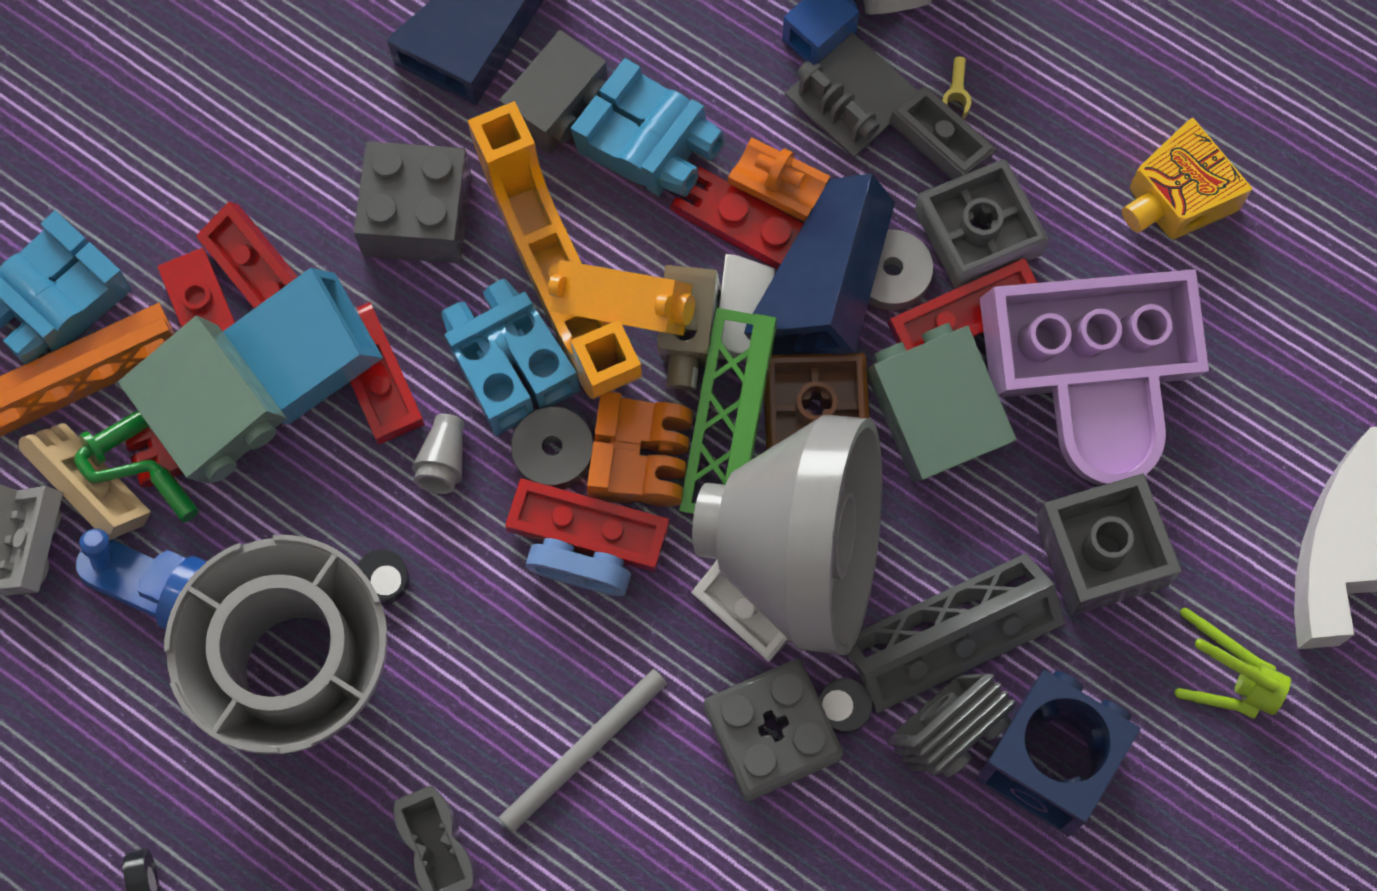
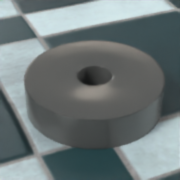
M560 407L541 408L528 414L516 427L511 441V452L516 469L523 479L563 490L578 483L590 469L593 449L592 434L585 421L576 413ZM548 443H559L562 446L561 451L556 455L546 454L543 450Z

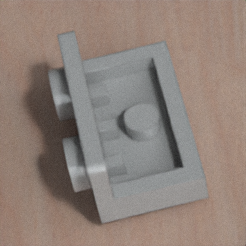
M0 484L1 595L39 593L40 585L45 580L49 570L47 557L52 536L61 521V511L59 508L63 492L47 486L15 490Z

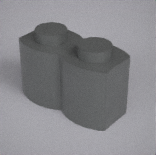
M430 785L395 800V824L403 841L415 852L414 869L421 889L423 891H480V880L476 865L469 853L459 843L460 834L457 818L450 805L438 790Z

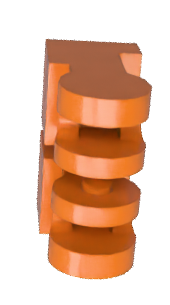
M608 392L601 395L587 483V496L615 503L631 504V502H640L662 507L680 505L683 498V487L673 482L659 480L658 478L678 479L686 475V462L666 454L679 455L687 453L689 451L690 439L683 434L666 430L682 431L690 429L694 412L690 408L676 403H652L622 398L621 393ZM647 449L665 455L644 456L640 455V450Z

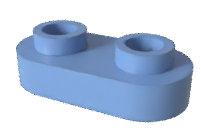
M545 538L543 544L531 545L525 567L531 572L548 579L599 593L625 596L631 573L623 568L624 561L621 558L603 552H595L593 557L573 552L574 547L572 545L552 538Z

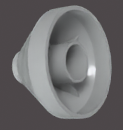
M823 415L734 470L729 476L726 485L705 483L697 497L692 528L695 554L698 557L718 559L722 575L799 650L847 655L855 645L863 625L876 566L882 508L881 448L874 422L868 418Z

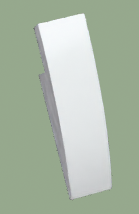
M1370 427L1347 452L1328 479L1311 513L1301 544L1295 578L1294 617L1298 649L1334 647L1343 644L1354 635L1347 594L1377 592V427Z

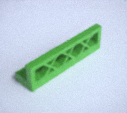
M716 308L684 482L683 498L679 511L694 514L696 502H693L696 480L714 469L723 484L726 485L729 476L734 470L752 460L778 318ZM725 320L753 325L749 349L734 359L722 343ZM721 351L728 363L716 371ZM747 357L745 373H743L737 364ZM733 368L743 383L741 395L737 402L724 410L712 392L714 380ZM712 402L719 414L707 422L710 403ZM738 408L736 423L734 424L728 414ZM723 418L733 433L732 445L729 452L715 461L703 443L705 430ZM702 452L710 465L698 472ZM729 458L725 475L719 465Z

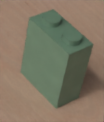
M197 315L118 381L186 478L207 484L218 482L230 475L237 466L236 461L250 449H257L268 443L276 434L275 428L287 419L217 324Z
M950 323L941 325L921 334L924 344L907 351L903 342L895 344L875 353L874 355L878 363L867 368V377L912 483L931 477L1017 440L968 325L955 331L952 330Z

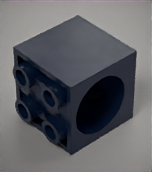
M1044 669L1026 693L1011 718L1012 722L1002 733L975 780L1069 837L1089 819L1141 728L1130 722L1131 714L1118 704L1108 700H1102L1099 703L1082 692L1084 689L1083 685L1072 676L1061 671H1055L1051 674ZM1039 719L1040 721L1058 719L1075 727L1085 738L1091 756V769L1087 780L1082 781L1081 777H1076L1059 782L1042 774L1032 763L1030 753L1025 746L1027 724Z

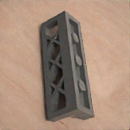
M1025 553L861 630L855 645L846 656L860 674L863 685L872 700V707L879 713L1064 625L1065 622L1055 584ZM1024 574L1030 580L1018 587H1004L1005 583ZM969 600L982 601L981 604L971 609H957L960 604ZM922 622H935L933 627L922 632L911 631L912 627ZM875 644H887L886 649L867 658L861 652Z

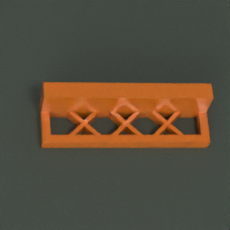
M156 303L1 375L0 437L108 387L123 378L175 334L160 303Z

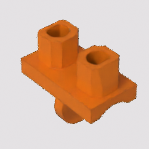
M751 137L742 157L728 176V184L785 211L786 214L798 220L806 221L831 176L795 159L794 152L786 148L779 151Z

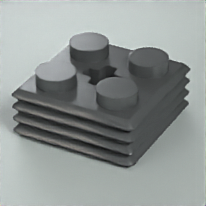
M1005 159L926 190L917 196L915 212L955 289L1023 258L1026 261H1030L1044 254L1049 238L1009 163ZM977 219L981 225L989 223V230L975 228L972 226L973 220Z
M800 659L792 660L709 696L704 700L705 713L740 792L746 801L758 798L841 760L843 754L842 747ZM772 718L775 723L783 722L786 725L782 729V740L774 742L771 735L761 737L759 732L764 729L765 719Z
M993 674L958 675L888 737L887 745L895 746L894 754H901V762H908V770L929 772L931 776L943 773L946 778L951 777L971 760L972 756L967 750L983 737L986 741H990L1010 725L1012 720L1007 714L1014 709L1015 700H1008V692L1000 691L1001 683L993 682Z

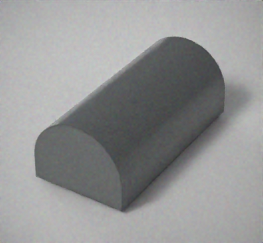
M926 86L922 87L893 110L889 119V124L951 180L987 166L996 151L993 145Z

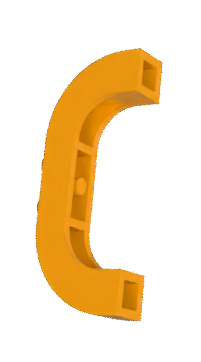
M513 101L467 120L478 159L508 234L563 352L577 372L578 380L584 391L591 399H594L642 377L641 363L620 320L611 323L550 311L553 296L548 293V284L551 276L557 275L559 260L581 263L552 201L539 165L535 142L516 102Z

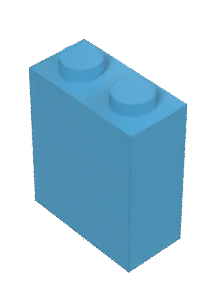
M309 268L223 331L287 419L281 424H291L383 359L336 274L315 268Z

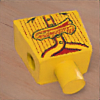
M1191 118L1138 168L1130 185L1131 192L1137 199L1122 208V216L1126 224L1136 233H1140L1156 222L1169 238L1177 239L1240 210L1253 188L1197 121Z

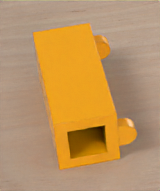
M559 260L557 275H552L548 284V293L553 296L550 308L552 312L611 323L620 320L622 325L682 336L684 335L685 326L689 325L693 318L695 298L691 294L693 284Z

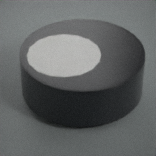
M389 550L372 551L365 555L357 565L369 579L382 605L397 601L406 592L409 585V572L404 561L396 553Z
M847 678L837 679L829 683L820 695L819 700L835 733H855L862 729L869 720L872 711V700L866 688L858 681Z
M144 848L127 852L123 858V876L126 890L160 891L157 869L150 850Z

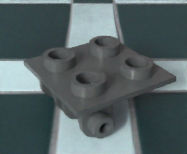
M852 32L819 63L813 65L810 61L805 62L796 73L800 80L785 93V96L855 158L890 126L889 119L892 111L918 90Z

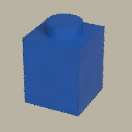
M802 0L783 17L782 41L806 62L810 61L815 65L852 32L855 35L857 34L859 18L857 5L854 0Z

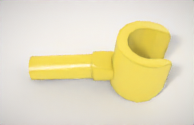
M955 57L952 84L950 89L944 94L942 101L947 106V103L950 101H959L964 107L962 119H965L971 106V97L964 90L966 59L964 57Z

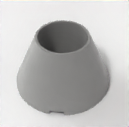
M272 535L273 538L258 540L244 545L238 543L223 550L193 574L177 597L169 616L164 639V652L167 653L168 672L171 680L169 684L175 698L187 716L200 729L219 742L238 750L258 754H284L310 748L329 739L350 724L362 711L376 690L382 676L387 654L388 633L383 607L375 589L362 570L350 558L325 543L306 537ZM294 618H311L329 625L331 639L328 657L321 671L309 684L296 692L277 697L260 696L251 693L247 681L249 656L258 639L267 630L280 622Z

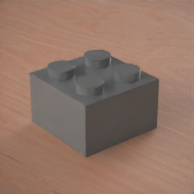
M366 141L354 226V235L363 257L461 264L472 174L465 148Z
M1144 473L1046 502L1042 505L1035 518L1036 526L1070 617L1169 587L1181 573L1180 565Z

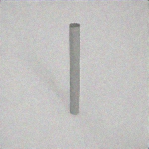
M652 669L498 817L504 825L514 833L667 685L665 679L655 669Z

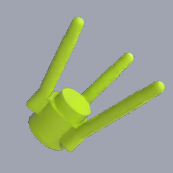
M1182 608L1180 615L1236 656H1232L1203 639L1195 641L1197 649L1240 673L1234 691L1242 695V698L1240 700L1183 688L1176 689L1174 695L1179 699L1238 711L1252 719L1257 716L1259 710L1269 715H1275L1286 699L1291 685V678L1276 671V666L1258 658L1190 609Z

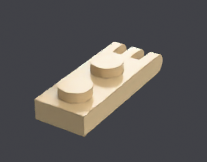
M61 423L51 427V429L38 431L35 435L29 434L20 438L19 449L22 454L58 491L63 492V496L95 529L105 531L110 540L145 525L151 511L120 479L91 483L83 477L74 463L75 454L83 445L80 438L66 424ZM91 458L87 459L95 471L109 469L104 463L98 466Z

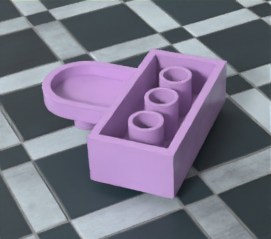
M1196 269L993 287L980 297L988 372L998 397L1053 393L1058 441L1062 455L1077 475L1091 483L1102 486L1142 473L1146 475L1150 472L1162 455L1166 439L1160 383L1190 380L1209 372Z

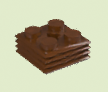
M864 353L771 355L764 393L766 450L823 415L869 419L866 355ZM810 400H820L821 408L825 409L822 415H812L811 410H807Z

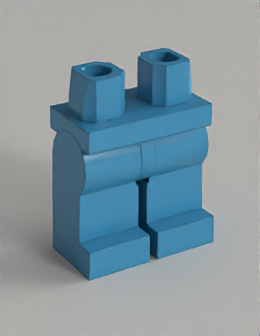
M624 58L599 90L601 98L596 95L570 128L577 152L639 185L646 186L648 191L658 197L665 189L682 196H687L696 184L699 174L697 167L686 160L693 151L708 160L714 159L725 143L723 131L706 119L704 105L693 99L689 100L675 90L663 87L643 75L640 66Z
M55 210L40 223L44 230L20 253L11 256L0 266V329L12 318H16L21 323L3 342L24 364L33 361L47 349L53 352L66 346V343L77 338L132 291L121 270L93 244L88 243L86 238Z
M506 279L497 281L483 291L484 299L490 307L489 311L474 318L465 302H458L441 312L447 331L444 335L450 352L471 388L495 437L517 426L523 418L534 412L531 398L512 366H516L539 409L552 407L581 391L576 370L539 313L533 307L526 292L518 294Z

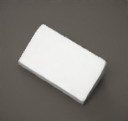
M726 254L719 308L753 314L774 277L775 268L737 255ZM725 320L722 343L734 359L749 349L750 340L744 334L745 323ZM720 351L718 359L727 360ZM747 357L741 362H747Z
M717 559L691 593L768 662L771 661L789 640L722 575Z

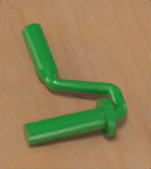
M138 410L94 436L88 431L79 435L83 447L76 452L74 463L88 482L101 483L149 472L151 482L182 523L192 520L199 513L198 508L170 471L156 461L144 460L95 471L87 460L91 458L98 466L105 463L104 453L149 428L150 426Z

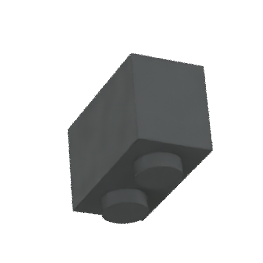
M559 30L500 98V107L515 101L535 145L549 154L559 142L565 143L572 137L570 128L596 95L601 98L599 90L608 80L606 61Z

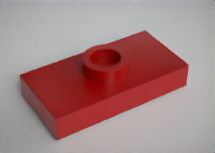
M204 247L157 266L181 327L196 315L217 324L222 331L235 323V319Z

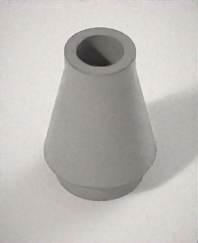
M451 414L436 415L433 427L412 465V471L415 473L414 483L421 489L437 494H448L454 491L455 484L461 482L463 430L465 422L461 418Z

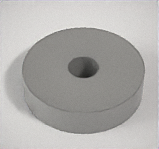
M888 230L869 299L870 305L882 310L898 311L915 305L926 294L933 274V261L929 250L919 238L905 231ZM887 265H895L901 270V273L892 276L887 274L883 268Z

